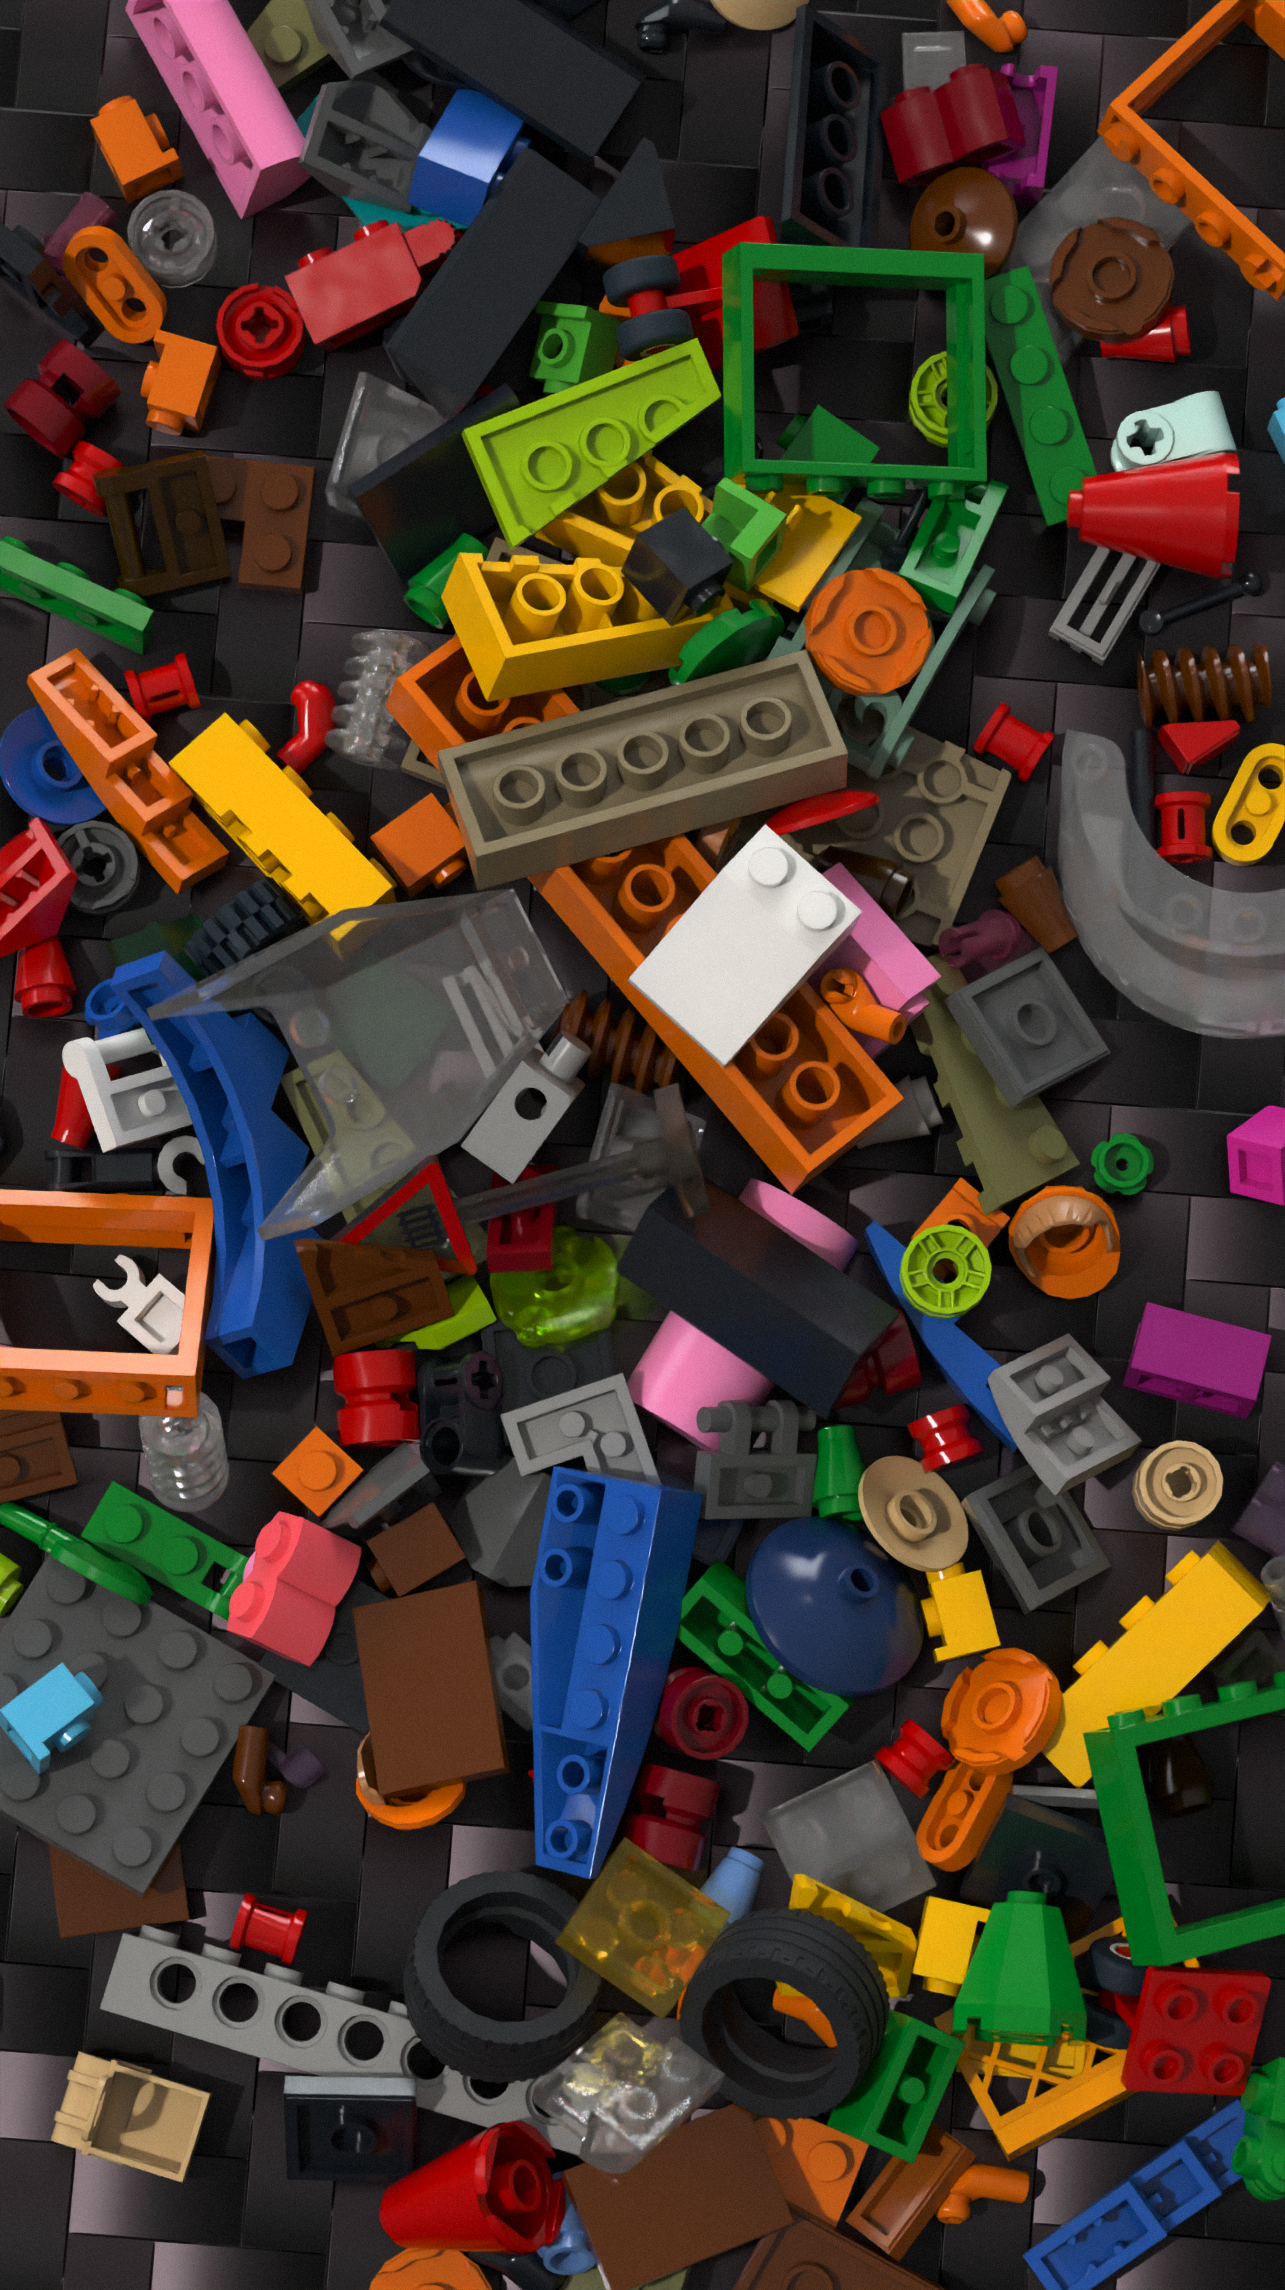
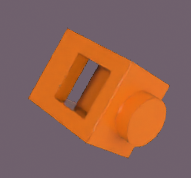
M122 96L108 102L99 110V116L90 120L95 140L128 204L184 177L180 160L174 147L162 153L163 150L171 146L156 114L152 113L144 117L136 100L131 96Z
M157 329L153 342L158 358L161 359L160 362L152 360L149 362L141 387V397L148 399L147 406L149 412L145 423L157 431L170 435H181L183 429L200 433L222 364L217 346Z
M960 1178L914 1233L910 1242L927 1228L958 1222L963 1224L968 1231L977 1235L988 1249L1005 1229L1010 1217L1000 1209L985 1216L977 1197L980 1192L963 1178ZM944 1259L943 1262L933 1267V1272L942 1280L949 1276L954 1281L958 1276L956 1269L953 1267L954 1261L950 1259Z

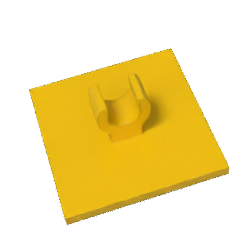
M736 483L745 489V483ZM783 485L784 491L780 493L770 491L768 494H754L787 514L782 549L752 585V588L799 612L861 524L862 517L824 496L807 495L806 486Z

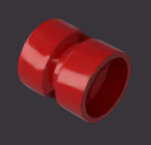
M375 1350L332 1357L335 1394L345 1399V1406L336 1412L338 1443L341 1449H377L398 1447L404 1442L408 1445L420 1443L419 1406L409 1400V1394L417 1388L414 1351Z

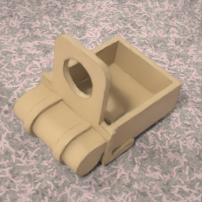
M79 2051L73 2070L69 2069L67 2076L69 2083L60 2111L56 2110L54 2116L56 2124L51 2140L82 2150V2155L85 2156L92 2155L183 2183L186 2180L213 2093L152 2074L153 2070L119 2059H111L109 2061Z

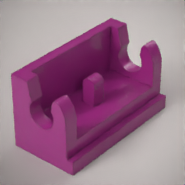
M1009 63L1003 65L1000 72L1007 74L1027 145L1003 158L983 164L981 169L993 173L1006 184L1014 198L1015 205L1039 208L1045 182L1058 67L1040 65L1036 69L1035 75H1021L1015 73V65Z
M1147 1302L1141 1323H1139L1123 1386L1247 1419L1257 1399L1272 1335Z

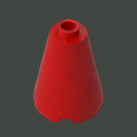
M1221 452L1083 477L1080 490H1069L1067 528H1078V539L1080 542L1214 579H1230L1232 573L1228 563L1235 562L1240 492L1229 491L1230 475H1240L1238 454Z
M521 2120L502 2122L493 2125L389 2185L382 2197L379 2218L384 2231L395 2244L403 2248L531 2254L539 2251L544 2245L552 2244L558 2237L565 2218L566 2192L562 2178L557 2180L552 2178L547 2159L556 2158L549 2142L537 2128Z

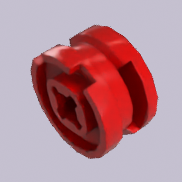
M259 283L241 286L227 296L218 311L216 330L223 357L234 371L247 379L267 381L280 378L295 368L303 356L307 338L303 318L291 294L276 285L275 287L262 286Z

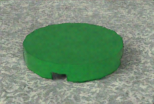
M761 599L750 600L749 606L752 610L741 614L737 607L721 613L704 625L681 648V652L677 657L683 664L680 668L677 666L670 667L668 676L671 684L675 686L761 662L771 652L779 636H782L785 628L782 616L770 601Z

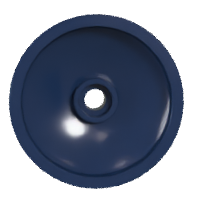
M808 1516L788 1521L777 1527L759 1544L753 1553L747 1569L745 1582L746 1600L751 1620L768 1651L796 1678L829 1694L844 1697H864L890 1688L911 1669L920 1653L924 1636V1616L920 1605V1598L912 1579L902 1563L891 1556L871 1534L842 1520L830 1517Z

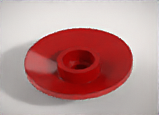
M835 790L791 803L767 820L762 827L766 824L779 836L869 808L881 803V798L879 794L867 791Z

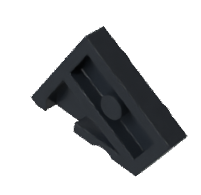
M0 221V279L85 348L99 332L100 326L56 273L52 265L42 256L46 251L45 246L21 225H17L11 231Z

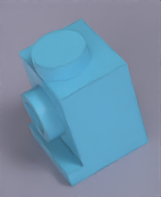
M62 1662L0 1709V1726L40 1775L50 1767V1750L56 1746L63 1753L80 1742L91 1731L92 1727L88 1724V1721L94 1717V1710L104 1703V1699L86 1674L80 1671L77 1675L73 1676Z

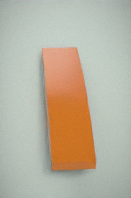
M77 647L28 675L26 683L58 738L96 795L137 849L177 895L225 866L229 851L189 809L194 793L153 750L158 735Z

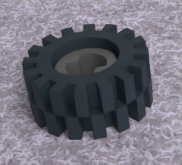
M268 876L261 882L258 880L251 884L247 891L242 890L235 895L233 901L229 904L226 902L218 909L219 912L214 917H209L202 924L204 927L197 930L191 936L192 940L186 943L184 951L217 990L226 989L232 986L235 981L239 982L245 978L252 969L254 971L260 967L262 961L268 956L272 957L279 950L278 947L286 943L293 936L292 933L300 928L301 922L305 920V916L277 882Z

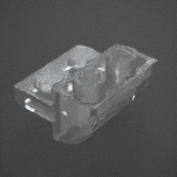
M876 1759L759 1815L792 1885L794 1874H804L880 1913L937 1886L903 1809Z
M620 2012L536 2086L532 2102L582 2141L578 2155L579 2158L605 2172L625 2173L634 2168L712 2097L721 2087L725 2074L675 2035L662 2045Z

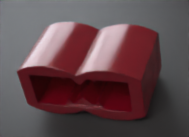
M982 63L970 64L952 71L949 74L950 81L934 91H931V88L928 86H922L903 91L895 97L896 104L882 111L880 117L899 184L917 190L928 187L939 176L952 169L983 165L1012 154L1027 145L1007 74L986 68Z

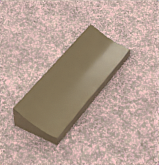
M806 649L437 751L438 766L459 825L478 891L846 788L848 751Z

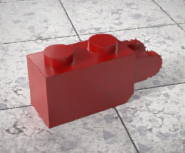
M438 218L436 221L430 220L428 225L423 223L411 230L398 222L389 225L387 220H380L356 231L353 234L355 242L333 252L331 247H326L302 257L297 262L300 269L284 277L314 345L331 352L391 323L394 317L399 314H408L432 281L430 274L439 271L464 235L462 230L456 229L457 227L452 223L448 224L447 220L441 221Z

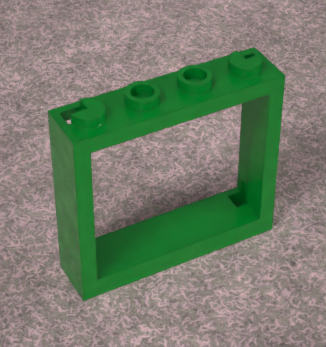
M740 242L722 254L724 477L735 483H745V489L753 494H768L770 491L780 493L784 491L783 485H806V494L811 496H838L845 493V487L867 488V496L870 498L891 499L904 497L905 489L928 490V499L936 501L965 499V491L987 481L984 254ZM753 282L945 290L948 466L755 459Z
M1285 1671L1272 1674L1274 1686L1257 1690L1255 1680L1232 1683L1217 1688L1218 1700L1201 1703L1200 1694L1176 1697L1161 1702L1163 1709L1161 1714L1145 1717L1143 1708L1115 1712L1114 1715L1107 1716L1109 1727L1083 1733L1133 1966H1167L1285 1934V1898L1174 1927L1135 1748L1138 1745L1285 1709Z

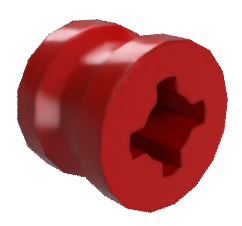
M78 441L72 451L73 463L67 471L58 473L52 485L76 505L94 515L105 518L107 510L104 497L96 495L92 476L105 469L125 466L100 448L85 441Z
M967 1403L941 1410L907 1425L911 1438L919 1441L922 1446L924 1455L921 1465L925 1474L953 1466L985 1452L981 1440L972 1436L969 1429L968 1421L971 1413Z
M908 1718L899 1727L900 1737L893 1745L882 1746L873 1757L917 1798L922 1799L929 1791V1780L937 1771H947L955 1762V1759L923 1728Z

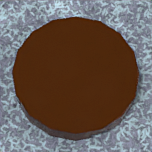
M1114 216L1097 219V223L1089 224L1083 229L1081 225L1070 232L1054 252L1048 275L1054 308L1065 324L1087 339L1108 343L1135 339L1156 326L1170 307L1175 287V275L1171 256L1159 235L1136 220Z

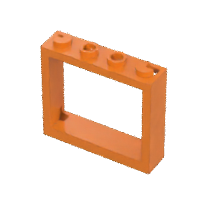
M1221 0L1109 104L1097 132L1103 137L1108 150L1116 158L1123 162H1130L1149 180V185L1158 198L1167 204L1178 207L1194 223L1196 231L1205 242L1213 247H1220L1239 265L1241 273L1251 285L1259 290H1266L1278 302L1285 295V253L1140 118L1150 106L1242 21L1285 60V0Z
M0 1189V1241L191 1249L178 1355L0 1347V1410L198 1418L206 1343L203 1340L211 1309L216 1263L212 1198ZM167 1386H183V1391L167 1390Z

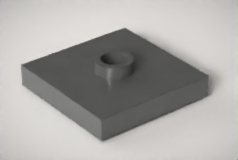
M1043 947L955 991L944 1000L947 1008L1011 1109L1093 1066L1111 1053Z

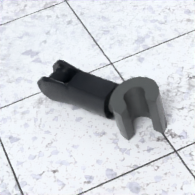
M186 1135L173 1138L165 1144L159 1156H157L155 1147L117 1148L104 1153L102 1149L44 1151V1160L50 1161L51 1183L44 1184V1191L77 1193L156 1191L158 1182H162L166 1188L178 1196L194 1197V1187L181 1177V1165L189 1158H197L203 1166H205V1162L197 1137ZM92 1160V1182H76V1161Z

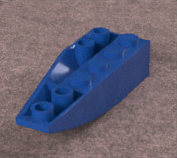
M559 1466L553 1467L530 1592L536 1865L588 1879H597L640 1767L665 1685L681 1617L682 1599L685 1595L703 1497L701 1493L646 1481Z

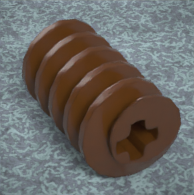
M1256 643L1253 646L1249 662H1247L1243 650L1238 644H1231L1228 647L1223 663L1216 648L1212 645L1204 647L1198 664H1196L1188 647L1179 648L1173 666H1171L1167 654L1162 648L1154 649L1148 667L1145 666L1140 652L1138 653V700L1146 730L1153 729L1158 711H1165L1169 723L1174 724L1180 723L1184 709H1190L1195 722H1205L1209 708L1216 709L1220 721H1228L1231 719L1234 707H1241L1247 724H1254L1260 705H1266L1267 710H1270V664L1267 646L1264 643Z
M581 989L569 1003H566L550 1045L561 1030L573 1034L592 1051L588 1058V1078L596 1080L610 1066L612 1087L620 1089L633 1075L635 1076V1096L644 1098L655 1084L659 1085V1105L664 1107L681 1065L679 1059L665 1042L659 1039V1035L648 1022L640 1031L635 1029L636 1010L628 1008L617 1021L611 1020L612 1001L605 998L593 1012L588 1011V992Z

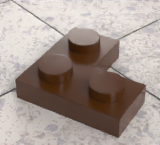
M206 456L221 525L245 527L238 579L239 587L302 595L316 479L315 467Z

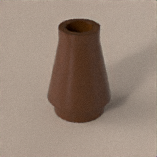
M1037 855L994 882L1002 894L998 901L1030 932L1047 954L1055 951L1079 935L1071 921L1052 866L1050 865L1045 868Z

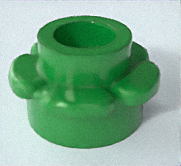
M1127 1133L1115 1134L1110 1141L1100 1142L1093 1150L1091 1165L1096 1170L1093 1175L1094 1180L1103 1191L1109 1194H1113L1116 1191L1121 1192L1124 1196L1137 1194L1146 1186L1147 1175L1153 1172V1155L1149 1148L1144 1147L1137 1137ZM1123 1159L1127 1161L1128 1168L1125 1171L1117 1169L1116 1162Z

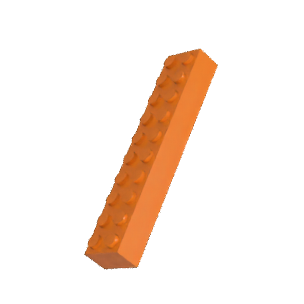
M458 635L399 676L385 705L386 709L439 772L437 751L581 712L561 688L486 702ZM683 833L528 876L527 878L791 1195L886 1122L903 1101L904 1097L807 981L725 1068L628 982L629 977L717 876L715 871Z

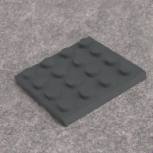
M49 1554L0 1631V1709L62 1662L73 1676L77 1675L80 1671L86 1674L101 1693L104 1703L94 1710V1717L88 1721L92 1729L80 1742L63 1753L56 1746L50 1750V1767L40 1775L0 1726V1815L143 1899L234 1750L238 1738L239 1725H249L273 1686L276 1675L259 1666V1663L150 1600L147 1607L135 1603L86 1578Z

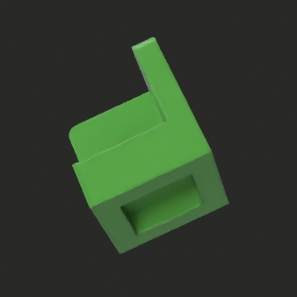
M724 477L715 487L712 513L701 526L709 535L714 536L720 541L726 553L734 561L726 581L747 593L781 551L787 514Z

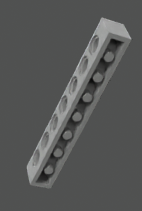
M142 1924L139 1936L131 1933H123L100 2006L102 2010L318 2076L417 2078V2106L487 2128L502 2122L521 2120L537 2128L553 2148L592 2160L603 2156L625 2085L612 2081L615 2068L578 2057L575 2069L559 2065L555 2069L552 2068L549 2073L541 2074L537 2078L509 2083L502 2095L487 2098L476 2092L470 2076H463L456 2070L452 2071L447 2065L438 2077L432 2079L419 2077L413 2072L409 2063V2055L412 2048L421 2039L417 2038L415 2030L412 2029L410 2017L408 2018L407 2010L403 2003L391 2000L388 2012L363 2005L366 1995L364 1991L329 1981L326 1992H320L301 1986L304 1975L302 1972L267 1962L264 1972L261 1974L238 1966L242 1954L204 1943L201 1955L176 1948L180 1935ZM175 1964L187 1966L193 1972L196 1979V1988L193 1995L182 2003L169 2000L161 1988V1979L164 1972ZM237 1983L249 1985L258 1996V2009L254 2016L245 2022L231 2019L223 2007V1998L226 1991ZM298 2002H306L313 2005L321 2017V2026L318 2033L308 2041L295 2039L288 2033L285 2026V2017L288 2010ZM360 2021L374 2023L383 2034L384 2043L382 2050L375 2058L370 2060L357 2058L350 2052L347 2045V2036L350 2029ZM546 2079L561 2080L571 2091L572 2102L570 2108L560 2116H546L534 2104L535 2088Z

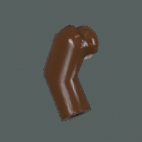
M239 1725L232 1772L234 1783L249 1812L260 1817L263 1812L278 1816L285 1812L288 1786L282 1781L267 1780L265 1769L271 1729Z

